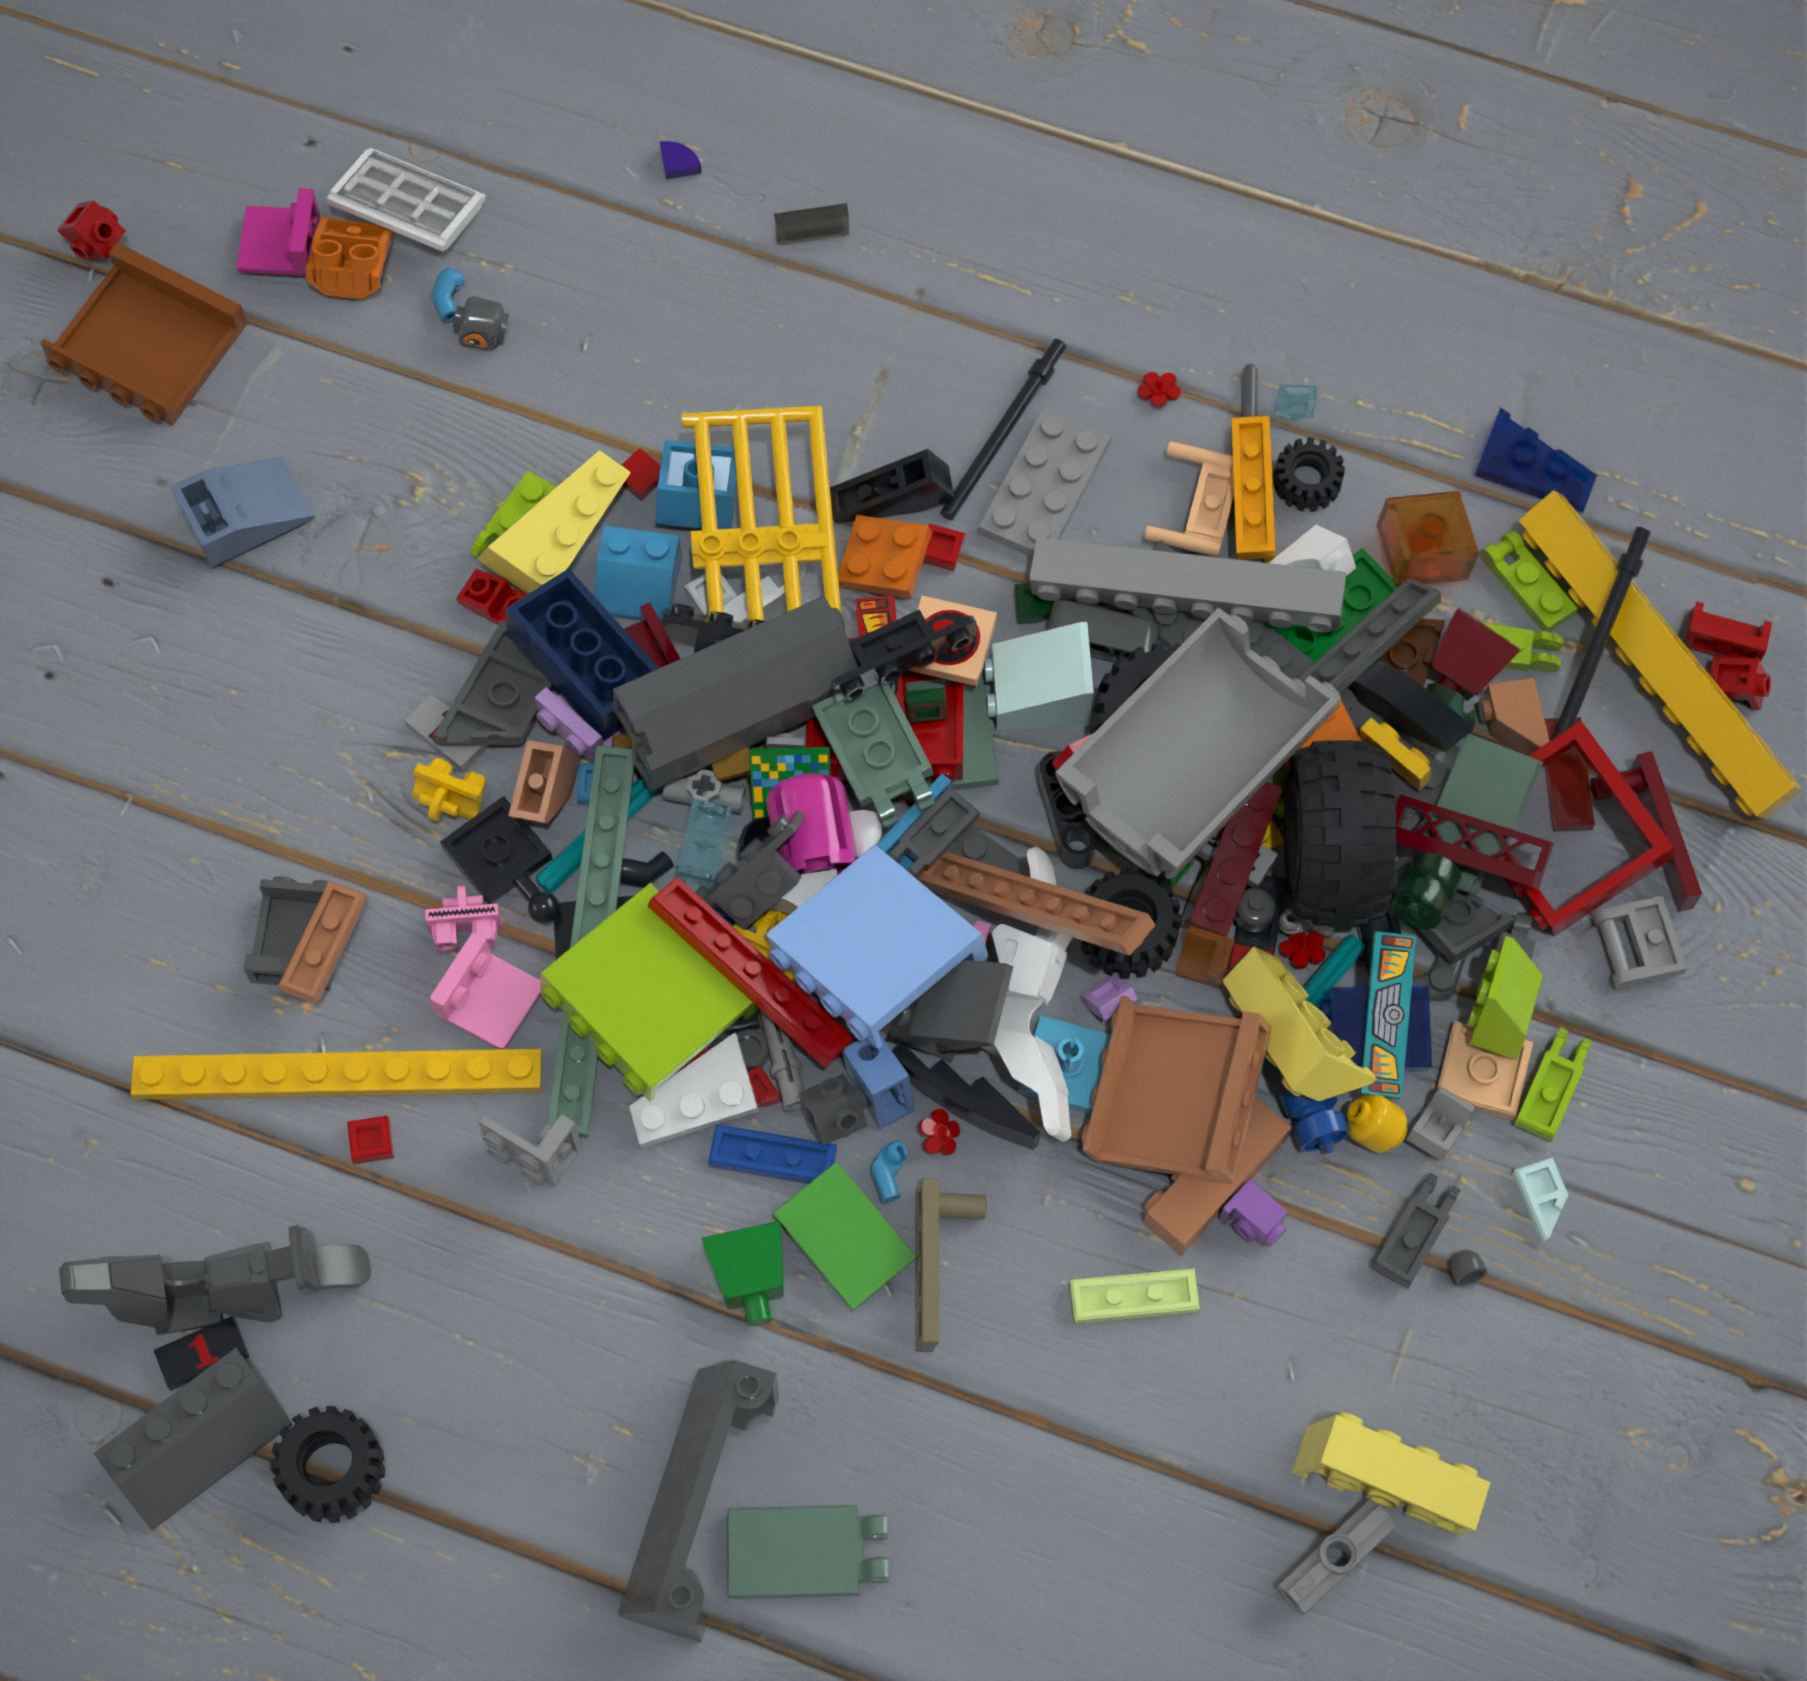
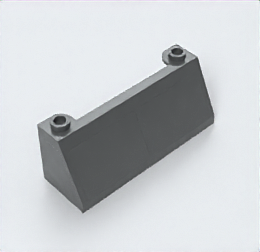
M730 1361L698 1369L618 1612L619 1618L702 1642L708 1623L707 1618L700 1614L704 1602V1592L700 1583L695 1578L683 1574L729 1428L732 1426L747 1431L750 1421L762 1414L773 1417L779 1400L776 1372L739 1361Z

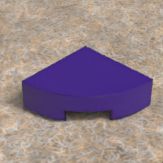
M660 142L666 179L702 173L700 160L690 148L677 142Z

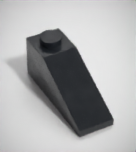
M929 449L830 487L833 519L837 524L853 522L856 515L880 518L921 512L955 499L949 465Z

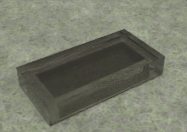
M847 203L774 214L777 245L849 234Z

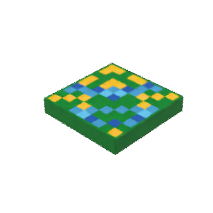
M830 747L750 749L753 819L768 816L767 796L769 790L779 782L801 774L817 773L831 776Z

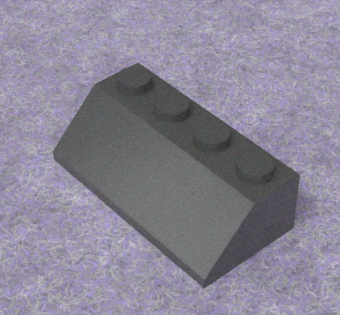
M234 1348L93 1454L148 1527L154 1530L275 1439L284 1426L289 1428L293 1424L237 1348Z

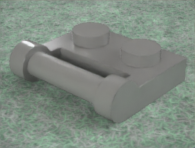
M1663 895L1601 908L1592 913L1595 927L1601 929L1615 974L1612 976L1615 989H1627L1636 984L1678 976L1686 972L1687 966ZM1626 921L1640 967L1630 969L1616 922Z

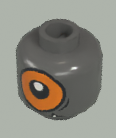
M471 296L466 300L464 307L457 305L452 327L459 329V340L462 343L492 349L496 346L497 342L503 343L509 314L504 313L503 305L500 302Z

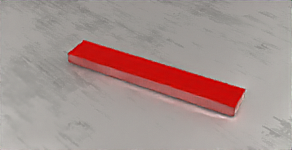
M676 877L650 899L648 907L825 1069L842 1054V1051L847 1046L853 1043L855 1038L680 878Z

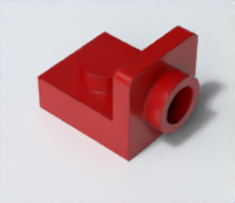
M1713 657L1709 675L1729 699L1748 700L1752 710H1761L1763 698L1768 697L1770 694L1771 678L1769 674H1766L1760 659Z

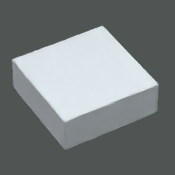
M703 574L686 584L684 589L700 614L708 616L706 574ZM721 574L723 604L725 605L737 597V595Z

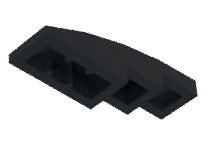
M1377 659L1348 686L1355 690L1357 701L1360 704L1385 714L1387 724L1394 730L1443 752H1446L1472 732L1471 724L1445 702L1411 677L1381 659Z
M903 1042L899 1043L892 1050L908 1073L910 1084L956 1117L993 1136L1034 1150L1039 1145L1041 1132L983 1076L970 1087L943 1059L929 1069Z

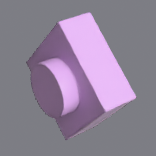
M1114 974L1081 995L1086 1008L1104 1021L1112 1018L1114 1011L1119 1008L1122 995L1128 996L1133 1002L1138 1000L1132 986Z

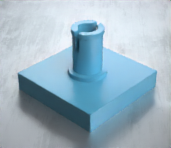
M1040 1015L1034 1037L1037 1036L1055 1048L1069 1092V1109L1092 1114L1093 1090L1100 1083L1103 1071L1102 1055L1105 1048L1109 1046L1112 1035ZM1020 1082L1019 1095L1039 1100L1037 1092Z

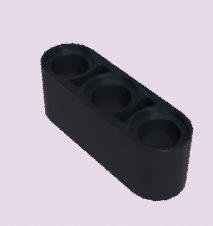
M1052 751L1041 760L1038 778L1039 790L1062 863L1068 868L1083 869L1093 861L1097 841L1096 832L1085 820L1087 815L1083 812L1082 803L1079 801L1076 805L1072 804L1063 791L1058 779L1048 776L1049 772L1056 771L1052 762L1061 753V751ZM1070 806L1076 812L1071 815H1065L1058 811V808ZM1073 841H1080L1087 848L1074 850L1068 844Z

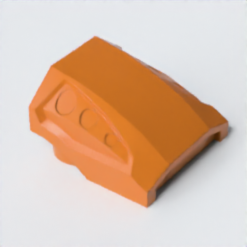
M322 215L313 235L311 251L305 268L306 281L326 296L364 299L380 288V278L384 262L393 243L395 232L375 223L331 219L329 216Z

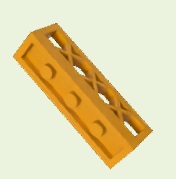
M1270 416L1231 418L1237 560L1264 559L1265 563H1269L1276 557Z

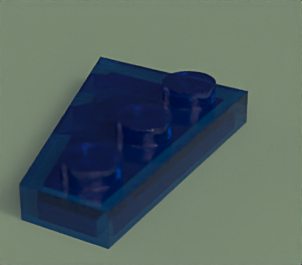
M1500 407L1475 476L1540 499H1544L1554 490L1565 496L1576 511L1583 513L1597 474L1561 449L1554 450L1538 439L1539 434L1529 427L1526 429L1510 419L1511 414Z

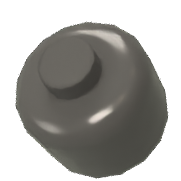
M1260 888L1245 890L1234 917L1238 926L1249 932H1260L1266 929L1272 923L1275 913L1274 899L1267 891Z

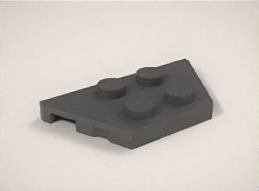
M501 620L436 730L434 743L438 745H522L537 719L538 709L535 697L545 687L552 692L555 686L508 635L506 621Z

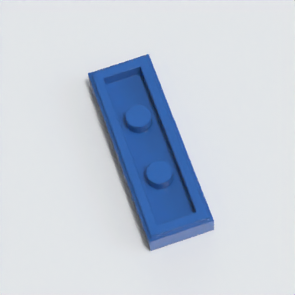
M716 1124L708 1165L712 1168L810 1184L835 1163L837 1145L830 1143L822 1145L821 1142Z

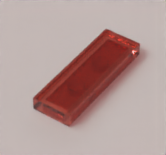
M1581 717L1576 718L1574 725L1581 721ZM1559 718L1544 719L1550 741ZM1574 746L1545 765L1553 832L1593 830L1595 826L1587 763Z

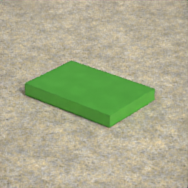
M835 1162L772 1215L776 1221H780L784 1231L851 1311H854L916 1259V1255L838 1162Z

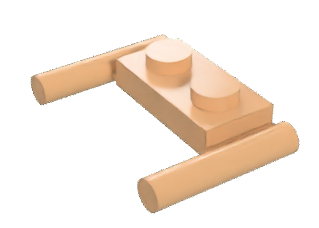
M1169 441L1166 456L1203 464L1185 534L1147 525L1144 540L1158 543L1161 540L1171 547L1219 557L1234 499L1233 455Z

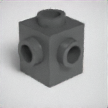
M843 1074L834 1078H828L820 1084L799 1093L806 1124L822 1145L847 1137L852 1132L867 1126L863 1111L868 1108L866 1097L862 1089L858 1085L853 1087Z

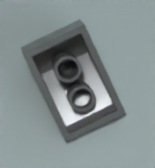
M961 961L891 1020L892 1028L889 1038L928 1053L993 1046L1014 966L1006 963Z

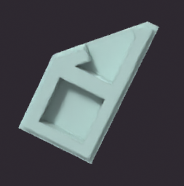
M1553 1157L1515 1169L1512 1173L1541 1244L1547 1242L1568 1197L1567 1190Z

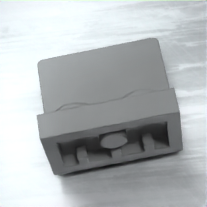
M562 1114L554 1124L550 1122L544 1127L537 1141L539 1144L538 1148L484 1115L478 1121L483 1134L482 1139L489 1147L487 1152L503 1164L507 1165L509 1161H512L522 1167L521 1173L538 1185H542L545 1181L555 1188L583 1148L575 1122Z

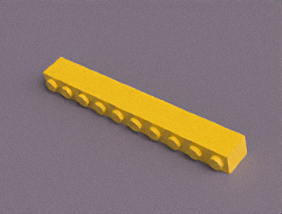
M1553 490L1518 520L1525 528L1522 536L1535 551L1539 548L1542 549L1549 558L1544 562L1547 568L1557 579L1560 580L1564 577L1572 587L1568 590L1569 595L1582 609L1587 605L1595 615L1591 622L1596 627L1618 574V571L1615 569L1618 562L1565 496ZM1632 580L1610 634L1619 645L1614 649L1627 666L1630 667L1634 664L1641 672L1642 676L1638 680L1646 691L1652 696L1658 693L1666 703L1662 708L1666 716L1676 726L1682 723L1691 735L1686 740L1700 756L1706 753L1715 764L1710 768L1715 777L1724 786H1727L1729 783L1739 794L1735 801L1749 817L1755 814L1757 817L1766 819L1803 789Z

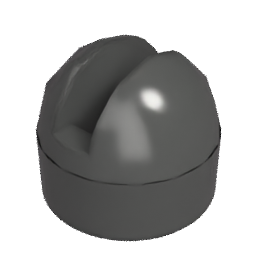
M1461 1250L1454 1255L1450 1268L1457 1285L1465 1286L1475 1283L1487 1274L1484 1262L1476 1252Z

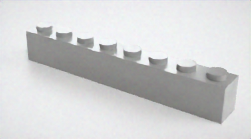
M1036 537L1029 581L1032 594H1036L1039 598L1049 601H1056L1062 597L1075 599L1084 605H1096L1098 602L1113 603L1116 607L1126 610L1136 609L1139 606L1152 608L1155 612L1161 614H1173L1175 611L1190 612L1193 616L1207 619L1219 607L1228 615L1235 614L1239 616L1245 623L1259 620L1268 621L1272 626L1280 628L1291 627L1294 624L1308 626L1310 630L1316 632H1329L1331 629L1340 630L1346 588V572Z

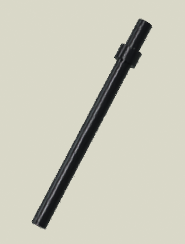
M1054 339L1042 358L1036 359L1029 369V378L953 491L955 499L947 501L940 511V514L947 520L954 519L1041 385H1046L1054 374L1055 370L1053 367L1066 349L1063 341Z
M1636 527L1626 553H1622L1615 568L1618 574L1551 740L1574 726L1633 577H1638L1643 565L1641 556L1651 534L1645 528Z

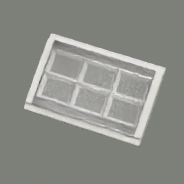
M370 148L364 151L330 190V194L326 198V204L443 252L450 247L479 212L486 200V195Z

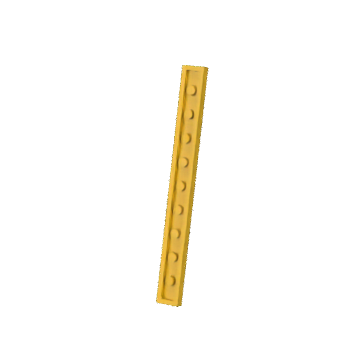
M541 1049L133 1056L131 1096L134 1100L542 1093L543 1053Z

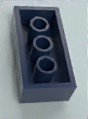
M568 568L506 608L508 635L587 724L602 736V740L622 728L623 725L613 710V689L659 669V667L575 574Z

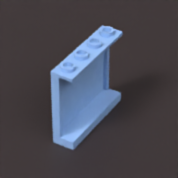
M877 845L871 847L766 933L771 947L769 956L773 963L783 972L787 969L794 974L798 985L807 994L810 995L812 992L817 994L821 998L820 1001L824 1008L833 1017L837 1018L839 1015L847 1021L848 1028L860 1041L867 1039L877 1049L883 1046L878 1031L965 958L972 961H984L988 957L982 933Z

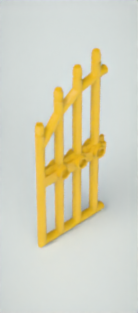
M822 405L681 413L682 429L694 428L702 530L690 531L693 569H705L709 616L711 611L724 612L721 567L744 566L749 622V619L764 620L759 565L783 564L786 608L788 612L802 605L798 563L820 561L822 564L824 597L832 608L836 607L842 614ZM809 421L818 524L795 525L786 423ZM747 425H771L779 526L756 527ZM732 426L741 528L717 529L709 427Z

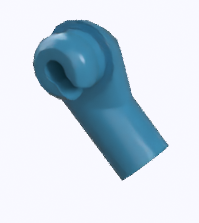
M893 1141L884 1145L870 1168L881 1203L883 1204L893 1202L901 1197L894 1177L908 1158V1149L900 1141Z

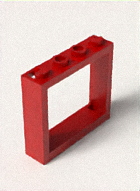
M1582 721L1529 756L1542 761V767H1544L1575 746L1649 847V850L1556 912L1539 889L1506 879L1518 898L1525 895L1533 906L1528 912L1533 917L1534 922L1538 924L1541 930L1548 927L1553 936L1567 929L1675 857V848ZM1506 854L1503 860L1511 862L1508 854Z

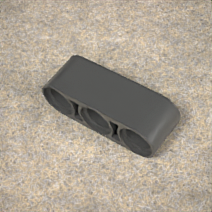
M1058 600L1053 603L1046 630L1079 622H1087L1090 658L1115 663L1120 658L1128 660L1130 651L1139 647L1144 648L1145 653L1150 652L1152 644L1158 643L1161 628L1150 620L1066 600Z

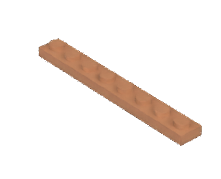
M945 852L928 871L924 870L917 879L932 892L1129 956L1142 944L1144 938L1155 927V923L1147 913L950 852Z

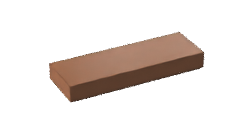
M332 881L328 882L278 985L280 992L318 1005L368 900L365 893Z

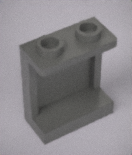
M276 876L273 880L261 879L260 890L263 897L252 954H246L244 971L250 983L279 985L329 881L315 880L312 884L299 883L292 878ZM333 973L325 990H330Z

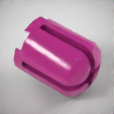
M817 773L801 774L783 780L769 790L766 804L770 826L783 814L789 818L797 810H800L805 815L797 831L775 849L800 875L836 869L838 875L857 859L846 790L838 778Z

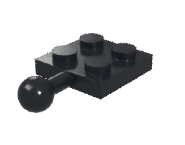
M505 796L440 841L442 849L479 894L483 895L484 900L488 904H491L516 886L528 900V912L534 921L543 924L550 923L558 916L560 911L558 899L549 892H541L529 878V875L553 859L552 854L525 820L508 816L511 804Z

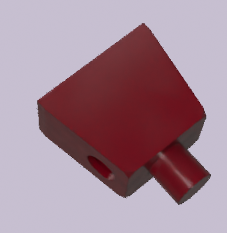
M1458 607L1430 665L1443 674L1431 693L1449 706L1462 688L1477 696L1517 655L1520 647Z

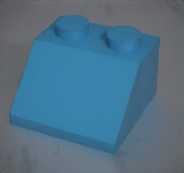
M672 440L664 441L657 488L655 524L702 529L695 443ZM711 445L717 529H732L737 485L734 447Z
M604 525L596 561L594 597L613 617L642 621L640 606L651 602L660 619L662 610L664 608H671L674 601L682 561L680 536ZM661 621L662 624L669 625V622Z

